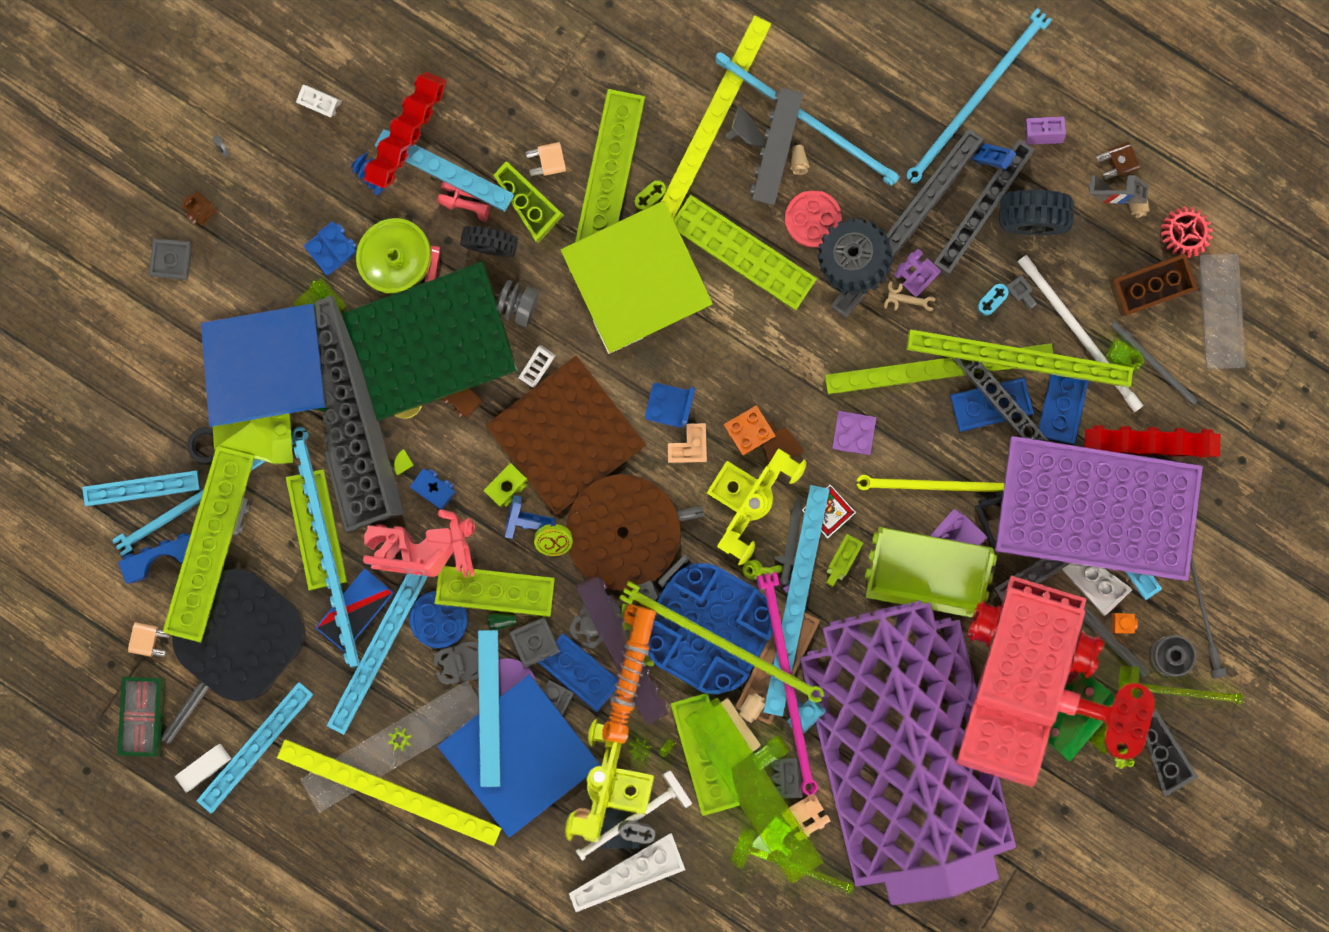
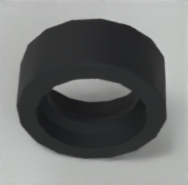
M198 428L188 438V453L199 463L212 464L214 454L210 457H203L197 453L195 445L198 438L202 435L213 436V428Z

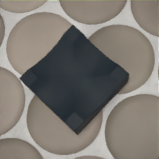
M606 808L600 836L633 815L634 812ZM628 827V829H624V832L627 834V831L633 830ZM617 834L602 844L600 849L639 848V842L623 839L620 834Z

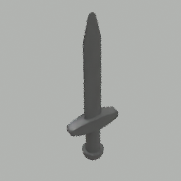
M797 496L792 509L784 556L774 557L775 561L784 564L782 577L779 579L780 584L784 586L789 585L791 581L789 580L790 570L795 562L794 552L801 517L800 496Z

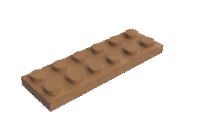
M785 605L780 613L781 624L783 620ZM806 613L803 615L791 673L792 676H794L801 662L800 658L803 657L820 622L819 619ZM772 633L759 658L773 665L776 644L774 634ZM754 667L735 708L739 710L748 695L753 696L754 693L764 698L763 703L765 704L771 675ZM763 708L757 719L770 725L775 715L764 713Z

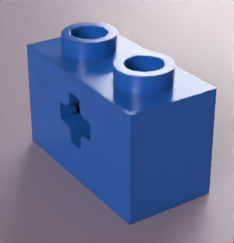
M423 468L410 488L439 509L444 510L456 493L453 490L454 485L447 480H444V482L440 481L437 478L439 475L429 468L426 471ZM438 484L437 488L439 490L431 493L430 485Z

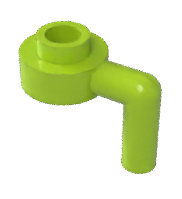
M750 560L743 565V574L749 580L757 579L758 575L767 573L771 575L772 572L780 573L782 571L781 565L770 568L763 567L758 560Z

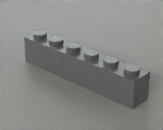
M782 87L780 92L776 91L774 102L777 105L776 109L771 110L769 121H772L770 129H766L764 139L767 140L766 148L762 147L759 158H762L761 166L757 165L755 177H758L756 185L752 184L750 195L753 196L752 200L775 205L803 97L802 92Z

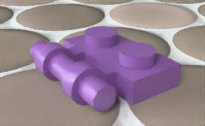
M919 249L914 253H910L907 261L901 263L894 273L896 278L900 279L903 276L906 279L902 285L915 297L941 272L928 258L924 262L920 260L923 253ZM912 265L916 268L914 273L910 271Z

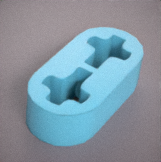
M996 284L978 303V312L983 316L992 314L1007 298L1008 288L1003 284ZM995 289H997V290L1002 289V290H1003L1002 295H1003L1004 297L999 296V297L995 300V299L993 298L994 295L997 293V292L995 291ZM991 300L993 302L989 307L991 311L988 309L984 311L982 303L987 304Z

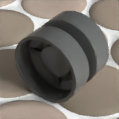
M1178 635L1164 636L1152 644L1149 651V661L1153 669L1163 676H1182L1194 667L1196 650L1193 644L1185 637Z

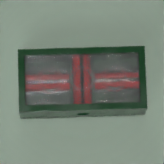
M122 677L117 755L161 756L166 678Z

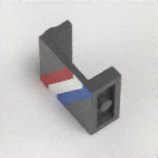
M1092 175L1088 186L1090 195L1102 203L1147 204L1149 185L1137 176H1128L1126 191H1109V184L1096 175Z

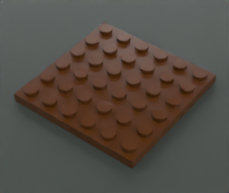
M574 356L486 424L492 435L556 516L575 502L580 493L589 485L607 477L647 446L577 356Z

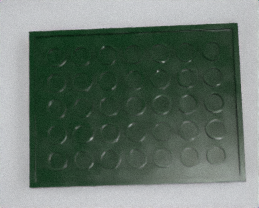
M484 262L473 264L343 313L352 344L363 371L377 421L518 371Z

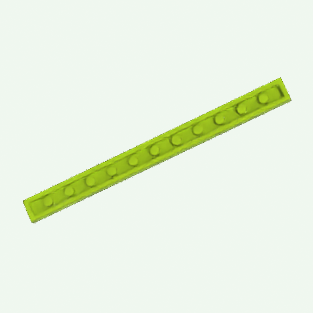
M911 329L908 331L906 350L1131 387L1133 367Z
M1052 343L1022 347V349L1053 354ZM950 357L825 375L827 394L829 395L965 376V374ZM961 359V362L968 365L970 360ZM982 363L989 372L1015 369ZM975 369L973 374L982 373L980 369Z

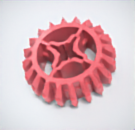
M1184 206L1182 211L1176 208L1175 213L1170 212L1168 214L1169 218L1166 217L1164 219L1166 224L1161 225V228L1166 231L1161 232L1160 235L1166 236L1162 243H1169L1166 249L1169 250L1172 247L1174 249L1172 251L1173 255L1179 251V255L1185 253L1186 257L1190 258L1191 254L1197 256L1198 251L1202 253L1205 251L1204 247L1210 245L1207 240H1211L1212 236L1208 233H1211L1213 229L1207 228V226L1211 224V221L1205 222L1207 215L1201 217V210L1194 213L1195 209L1191 207L1188 212L1187 207ZM1181 218L1191 219L1188 224L1176 222V220ZM1196 224L1200 228L1201 237L1199 236V233L1195 230ZM1190 226L1188 229L1190 234L1184 237V230ZM1173 228L1174 231L1178 234L1177 241L1173 236ZM1186 240L1198 243L1194 246L1183 245Z

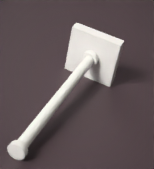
M667 771L662 775L669 786L667 788L668 791L648 804L646 815L672 797L673 799L676 797L683 808L692 804L671 771ZM634 813L625 820L638 821L645 815ZM619 824L600 836L598 843L591 842L581 850L577 849L576 852L581 860H584L586 855L619 834Z

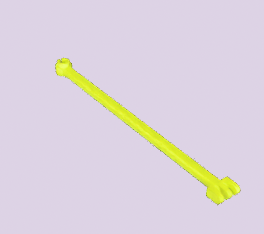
M861 475L856 480L857 482L866 480L867 485L865 487L859 483L856 484L857 488L862 491L869 488L1003 492L1004 483L878 479L870 478L867 475Z

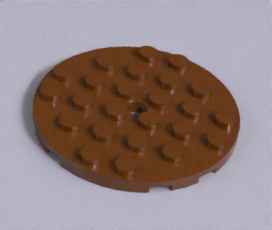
M612 475L589 485L573 503L566 524V528L572 533L573 539L569 553L578 569L596 584L615 590L633 589L627 585L628 581L641 585L661 577L673 563L681 540L679 515L669 496L653 482L634 475ZM621 527L628 529V535L625 538L620 537L618 534V529Z

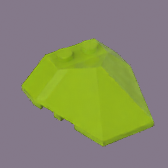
M290 413L213 426L214 450L219 446L253 455L255 460L258 459L271 464L293 463Z

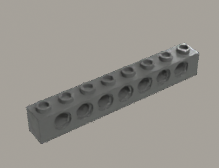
M1020 139L1012 148L1016 155L1012 159L1011 164L1006 169L999 168L934 262V265L941 270L940 273L945 277L949 276L1001 197L1035 150Z

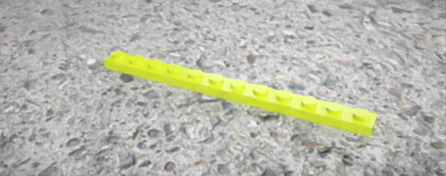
M756 16L753 17L732 59L733 63L746 72L749 71L771 27V23ZM728 69L662 201H665L673 220L744 81Z
M287 739L284 740L278 754V759L492 846L495 845L501 827Z

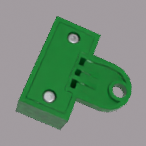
M1080 673L1071 685L1065 683L1064 690L1080 694L1082 699L1105 706L1113 705L1115 697L1112 692L1090 676L1088 678L1085 677L1084 673ZM1058 711L1055 722L1051 726L1046 745L1070 762L1101 726L1103 721L1077 713L1072 716Z

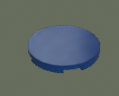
M431 591L422 595L414 604L410 613V626L413 634L421 643L432 648H446L458 642L464 635L468 625L467 610L463 607L435 605L436 591Z

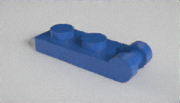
M983 143L979 148V153L975 154L972 160L978 165L984 164L1006 169L1011 164L1016 153L1012 149Z

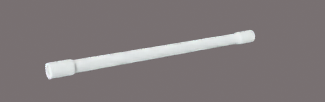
M1027 255L1018 261L1020 266L1036 283L1095 361L1109 363L1038 272L1037 267ZM1115 385L1134 412L1144 406L1128 387Z

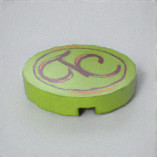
M545 525L535 533L534 544L536 549L542 554L559 556L568 552L572 547V533L562 525Z

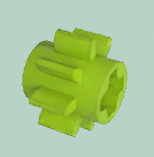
M395 728V734H388L392 737L388 744L394 745V751L398 747H400L401 751H404L405 745L411 746L408 738H411L412 735L407 736L405 734L406 728L402 732ZM398 734L400 737L404 736L405 740L402 741V745L395 741L398 738Z

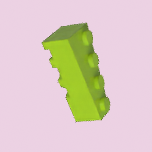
M507 161L494 174L501 188L513 193L514 197L511 200L513 207L518 212L534 240L539 243L560 221L564 214Z

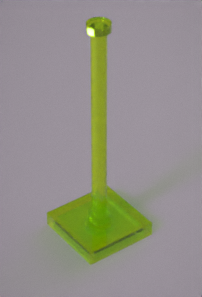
M1120 667L1118 691L1124 685L1130 683L1141 684L1139 683L1140 667ZM1141 684L1147 687L1151 693L1231 701L1240 705L1243 701L1242 693L1229 694ZM1133 689L1132 696L1137 698L1138 691L1140 690Z
M747 826L743 827L730 861L734 866L743 869L747 857L752 854L845 890L849 895L851 894L854 883L840 881L753 847V841L757 832Z

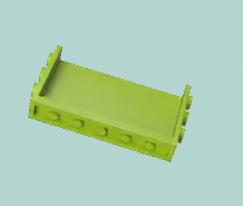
M883 527L878 528V533L874 532L872 544H875L874 551L870 550L868 562H871L870 569H866L865 580H868L865 590L866 598L902 605L922 600V604L930 603L932 610L967 617L973 616L977 603H981L982 600L987 602L989 591H986L987 585L991 584L993 573H990L991 567L995 566L997 555H994L993 548Z

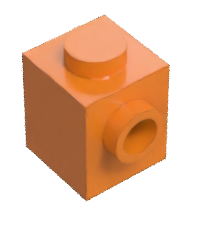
M1111 614V633H1135V630L1138 628V619L1135 618V614Z

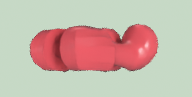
M442 181L441 189L455 194L454 197L439 194L437 198L439 204L450 210H453L455 207L475 212L479 220L483 222L488 220L490 213L489 204L461 199L460 195L476 197Z

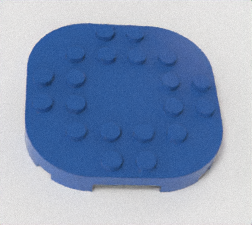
M693 563L682 567L671 576L656 601L759 657L773 633L766 597L753 586L713 564ZM656 613L648 643L650 647L648 655L658 667L696 689L710 694L732 691L748 678L753 665Z

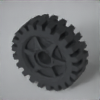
M464 226L460 239V246L466 249L500 257L515 256L518 238L514 235L479 226Z

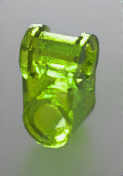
M1114 339L1105 354L1107 359L1116 364L1133 367V371L1138 370L1144 361V357L1140 352L1118 339ZM1133 358H1136V359H1137L1136 363H1135L1134 365H1132V364H1131L1132 359H1133Z

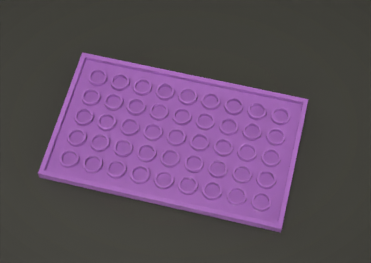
M1012 436L1010 438L995 551L1188 581L1203 466Z

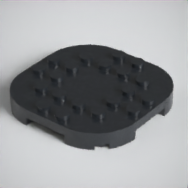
M230 569L221 573L202 642L172 635V645L179 662L216 694L232 701H249L266 694L295 656L299 655L306 637L305 622L299 609L264 581L262 577L250 571Z

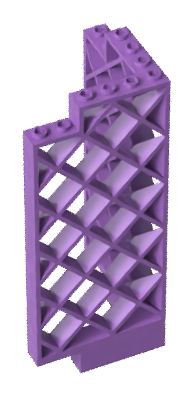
M921 600L887 608L886 610L874 611V616H871V613L859 615L860 619L858 620L854 616L844 619L845 623H842L841 620L830 622V627L823 628L827 648L821 649L822 653H819L818 650L807 652L808 656L802 657L800 660L806 684L812 687L819 686L824 692L823 697L817 690L812 692L814 697L820 696L822 698L819 703L826 710L816 721L855 885L861 886L885 882L890 904L897 905L953 897L998 880L994 855L1016 848L999 777L979 771L980 777L977 780L972 776V768L956 764L957 761L951 756L954 744L961 748L965 732L960 728L963 716L968 723L977 692L960 620L951 621V618L935 621L931 604H922ZM897 615L894 627L886 621L885 617ZM880 618V623L874 636L860 625V623ZM844 627V631L841 635L839 628ZM910 629L918 636L915 647L906 640ZM937 629H944V640L936 633ZM854 639H857L868 648L862 664L848 654ZM930 649L938 656L935 667L927 660ZM830 655L832 658L825 672L818 666L816 658ZM900 657L909 664L905 675L897 667ZM879 658L892 668L886 684L872 673ZM842 667L846 668L856 677L850 691L837 682ZM951 669L955 673L956 686L948 680ZM921 677L929 683L926 695L918 688ZM866 686L880 696L874 711L860 701ZM830 694L843 704L838 719L829 712L827 701ZM942 696L950 703L947 714L939 708ZM912 705L921 711L917 723L909 716ZM890 706L904 716L898 732L884 721ZM854 714L867 724L861 739L848 728ZM933 725H936L941 730L938 743L930 736ZM878 734L892 745L886 759L872 749ZM842 741L855 752L849 766L840 757L839 747ZM925 753L932 758L929 771L921 764ZM902 754L916 765L910 780L896 769ZM865 761L879 772L873 786L860 776ZM946 772L953 778L950 790L942 784ZM889 782L904 793L898 807L883 796ZM853 788L867 800L861 813L852 806L850 795ZM966 791L973 796L970 809L963 804ZM937 801L944 806L941 820L933 813ZM914 802L928 813L922 828L908 817ZM877 809L891 820L885 834L871 823ZM987 810L992 822L990 828L984 823ZM958 820L965 826L962 838L954 833ZM901 830L915 841L910 855L895 843ZM864 836L878 847L873 861L864 854L862 847ZM978 839H980L986 847L975 851ZM950 849L957 857L946 861ZM925 851L940 862L932 865H919ZM888 857L902 868L883 872Z

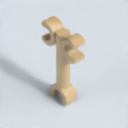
M889 282L887 287L889 291L888 298L883 305L885 309L888 303L892 302L894 304V311H896L899 305L898 301L923 306L927 312L933 311L932 307L927 306V302H935L934 297L921 299L898 294L902 290V284H899L897 290H893L892 282Z

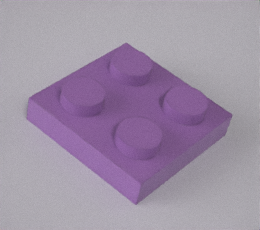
M838 411L832 449L870 456L876 417Z

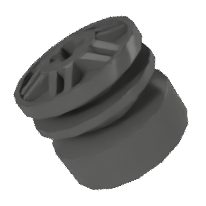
M508 280L501 290L497 301L501 318L504 312H506L505 321H509L512 314H514L515 324L527 328L534 314L540 290L527 286L524 292L520 293L521 284L517 283L514 290H512L514 282Z

